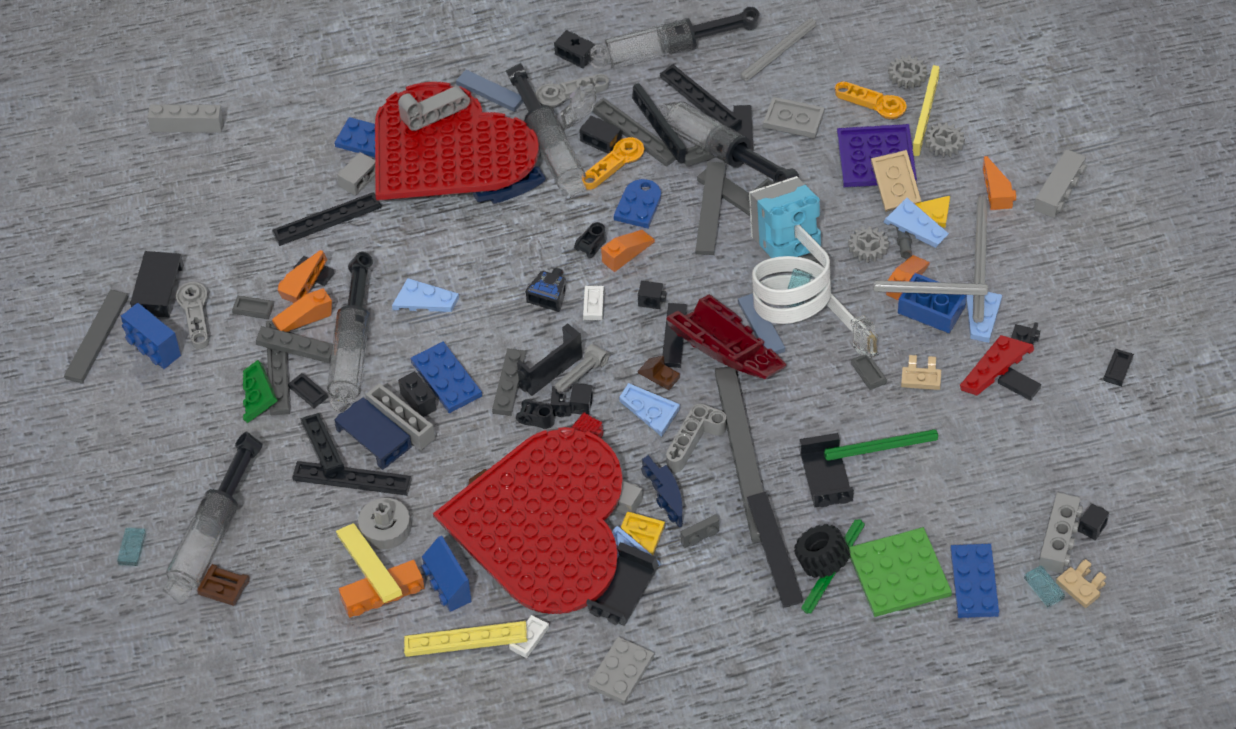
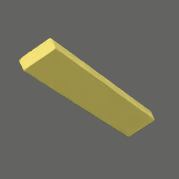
M936 65L932 67L913 142L914 156H919L939 80L940 67Z
M354 523L336 531L338 538L383 603L402 595L401 589Z
M526 621L407 635L404 636V653L408 657L527 642Z

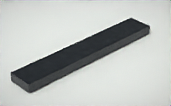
M674 64L660 73L661 79L719 126L732 131L742 124L741 118Z
M640 83L634 84L632 99L677 162H685V145Z
M372 192L272 229V233L278 245L281 246L381 209V204L379 200H376L375 193Z
M297 461L292 476L293 481L408 496L412 481L411 476L347 467H344L342 471L325 475L321 464Z
M763 492L748 496L747 502L782 607L786 608L803 603L767 493Z

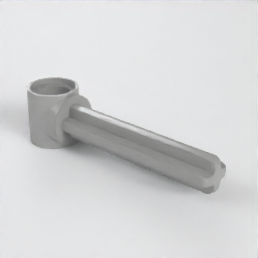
M594 344L589 345L585 351L584 360L555 384L557 392H564L589 369L605 366L609 359V352Z

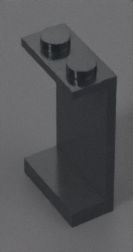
M144 252L130 301L131 307L139 303L156 317H170L168 304L177 271H182L184 266L181 253Z
M567 323L562 327L563 344L532 368H529L520 360L517 362L518 385L521 390L527 391L533 396L583 357L581 333Z
M838 433L799 440V452L814 508L846 504L853 501L854 489L849 485L842 458L827 461L824 456L825 449L840 446Z
M620 542L617 547L619 554L617 569L611 584L596 601L588 599L586 604L593 616H602L614 625L620 624L625 626L659 565L655 556Z

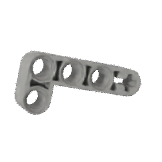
M458 86L445 90L419 103L411 94H404L398 101L400 118L409 129L415 131L466 108L470 103V98Z
M696 404L691 408L666 453V466L671 472L678 473L683 470L704 432L716 436L726 432V414L704 404Z

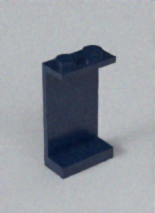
M364 397L354 402L351 407L334 419L336 431L341 432L344 429L376 457L377 466L382 470L412 448L410 436Z

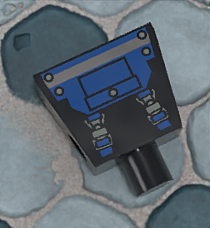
M554 268L552 273L540 271L525 291L526 302L560 312L567 288L566 278L563 277L564 272L560 268Z

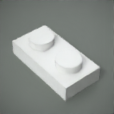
M585 286L584 320H602L604 286Z
M533 615L526 621L527 642L509 645L510 650L525 658H528L549 629L548 623Z

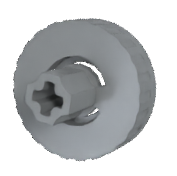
M375 499L365 505L358 516L359 531L368 544L376 549H391L399 546L408 538L411 531L409 512L406 506L396 499Z

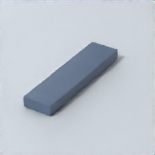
M465 70L456 80V85L513 112L523 103L519 94L471 71Z
M753 293L738 298V304L756 337L761 338L765 342L764 346L767 349H772L776 354L785 352V346L772 323L760 317L755 311Z

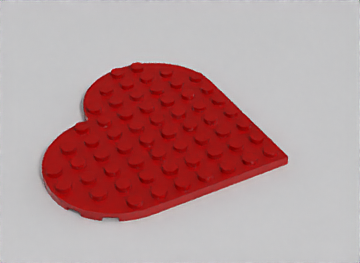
M423 82L407 86L406 90L390 95L386 99V103L382 107L380 106L376 113V200L480 192L507 187L524 178L535 166L539 156L537 136L534 130L528 128L526 123L515 117L512 119L506 117L503 113L482 112L478 99L474 98L470 91L461 86L460 88L470 98V103L466 108L413 131L400 118L398 105L400 97L404 94H411L419 103L453 86L446 82Z
M560 427L558 430L548 432L544 430L523 441L433 513V517L521 605L547 614H563L577 611L587 606L586 601L588 599L596 601L607 590L617 569L618 553L615 538L604 520L613 512L622 493L623 477L620 462L612 448L604 440L588 431L585 433L569 427Z

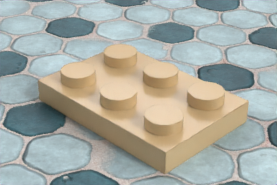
M907 150L871 159L885 212L895 210L906 198L914 204L921 202Z

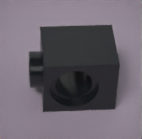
M641 280L638 291V307L660 310L662 302L665 303L667 295V292L664 291L663 283Z
M573 383L570 397L571 413L582 415L585 412L590 415L593 401V385Z
M1091 504L1079 521L1078 532L1096 541L1108 523L1109 512L1102 507Z

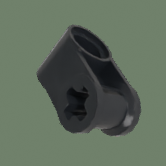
M600 222L592 223L578 237L574 244V249L586 253L589 258L594 257L597 251L606 243L605 226Z
M529 399L522 401V408L516 414V420L519 423L543 429L551 428L554 425L555 419L551 405Z

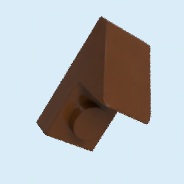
M664 356L649 358L638 370V374L667 390H670L680 379V373L664 365Z

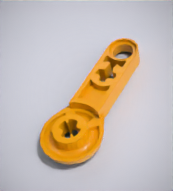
M845 81L838 82L835 85L836 97L876 110L885 119H897L906 111V102L899 96L883 95L882 93ZM845 88L847 91L840 92L839 89Z
M631 137L619 140L609 154L582 175L583 187L588 190L595 189L625 164L639 160L644 152L643 143ZM588 178H593L595 180L592 183L585 182V180Z

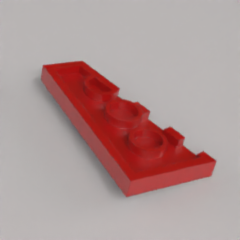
M1000 335L960 384L961 391L976 396L995 382L997 376L1008 372V367L1013 363L1018 364L1023 360V355L1033 352V344Z

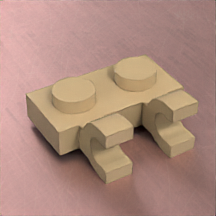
M909 355L908 367H902L901 387L940 390L941 369H936V357L928 356V369L916 368L917 355Z
M1086 559L1080 563L1076 570L1070 567L1056 579V583L1085 609L1100 597V591L1098 590L1106 585L1104 582L1106 576L1101 572L1094 577L1091 583L1083 578L1091 572L1089 569L1091 563Z

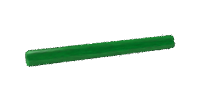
M936 429L829 448L824 450V456L828 461L938 440V432Z
M861 519L854 520L844 536L848 547L854 545L865 527V523ZM836 572L829 577L828 575L824 578L819 577L801 607L804 613L811 614Z

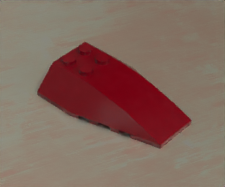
M710 294L698 300L693 312L683 315L681 312L676 311L666 318L669 327L678 336L683 337L693 347L735 370L767 379L787 366L772 349H767L764 346L765 342L761 338H756L752 334L753 330L749 326H744L741 323L742 319Z

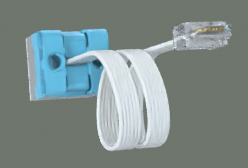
M797 176L750 191L751 237L771 257L757 264L752 271L754 309L758 315L772 323L788 324L807 319L827 305L853 332L851 345L860 355L867 354L870 358L878 356V335L875 333V325L866 315L854 318L831 294L830 259L821 247V231L817 228V217L820 216L819 197ZM811 253L824 266V268L820 264L812 260L801 258L799 256ZM777 272H800L815 277V279L800 275H778L759 282L764 276ZM817 296L807 303L791 308H773L761 301L763 300L773 305H791Z

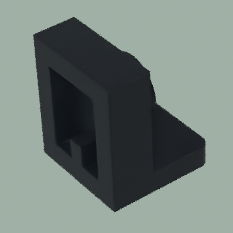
M1037 322L1034 323L1033 328L1015 324L1011 338L1033 344L1034 346V342L1039 341L1041 330H1038Z
M552 386L551 406L554 416L570 417V402H564V394H560L555 386Z

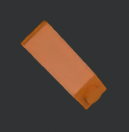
M984 156L982 169L990 210L1012 209L1013 201H1016V191L1012 190L1011 182L988 156Z
M643 230L616 237L601 248L602 263L616 272L653 244L655 239Z
M319 250L294 268L280 281L278 292L282 299L295 303L309 293L328 260L322 250Z
M912 255L894 270L887 281H910L914 273L923 275L930 262ZM886 292L887 296L898 301L902 294L900 292Z
M324 288L304 295L275 316L272 322L278 330L287 332L331 316L332 300Z

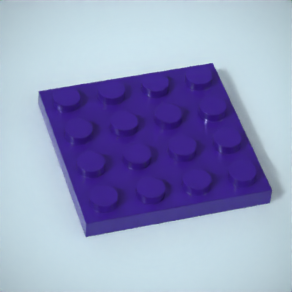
M909 124L837 128L843 187L878 186L871 159L907 150L917 183Z

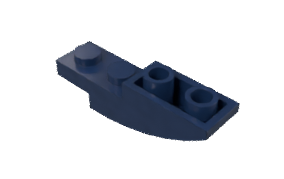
M536 166L524 178L512 185L499 190L472 192L477 202L491 200L493 204L534 189L545 182L546 178L539 166Z
M649 455L642 458L641 471L646 478L652 481V485L657 491L656 502L661 509L664 508L672 523L675 522L679 528L682 527V498L673 474L666 465L659 468Z

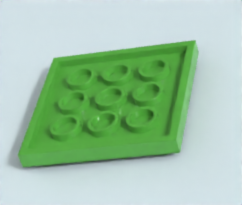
M924 527L849 547L850 560L874 617L947 598L952 595L950 586Z

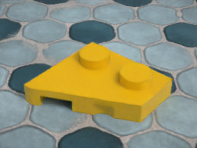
M950 196L915 204L939 226L946 228Z
M627 511L621 529L651 555H654L665 528V522Z

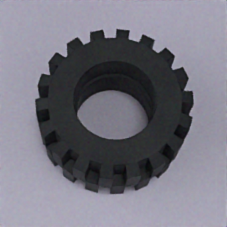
M824 524L822 526L817 525L814 528L811 527L807 532L801 534L802 536L797 539V543L794 546V553L804 572L808 576L812 575L813 578H824L827 575L829 577L833 573L840 571L839 569L846 565L845 562L849 560V547L840 530L835 528L834 525Z

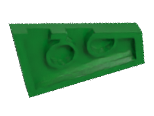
M259 360L243 370V390L245 391V399L243 400L245 414H243V420L249 423L278 400L263 364Z

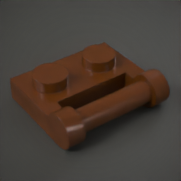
M211 564L197 589L198 595L235 606L243 589L248 585L250 576L233 573L219 568L218 565ZM216 576L235 581L237 584L216 578Z

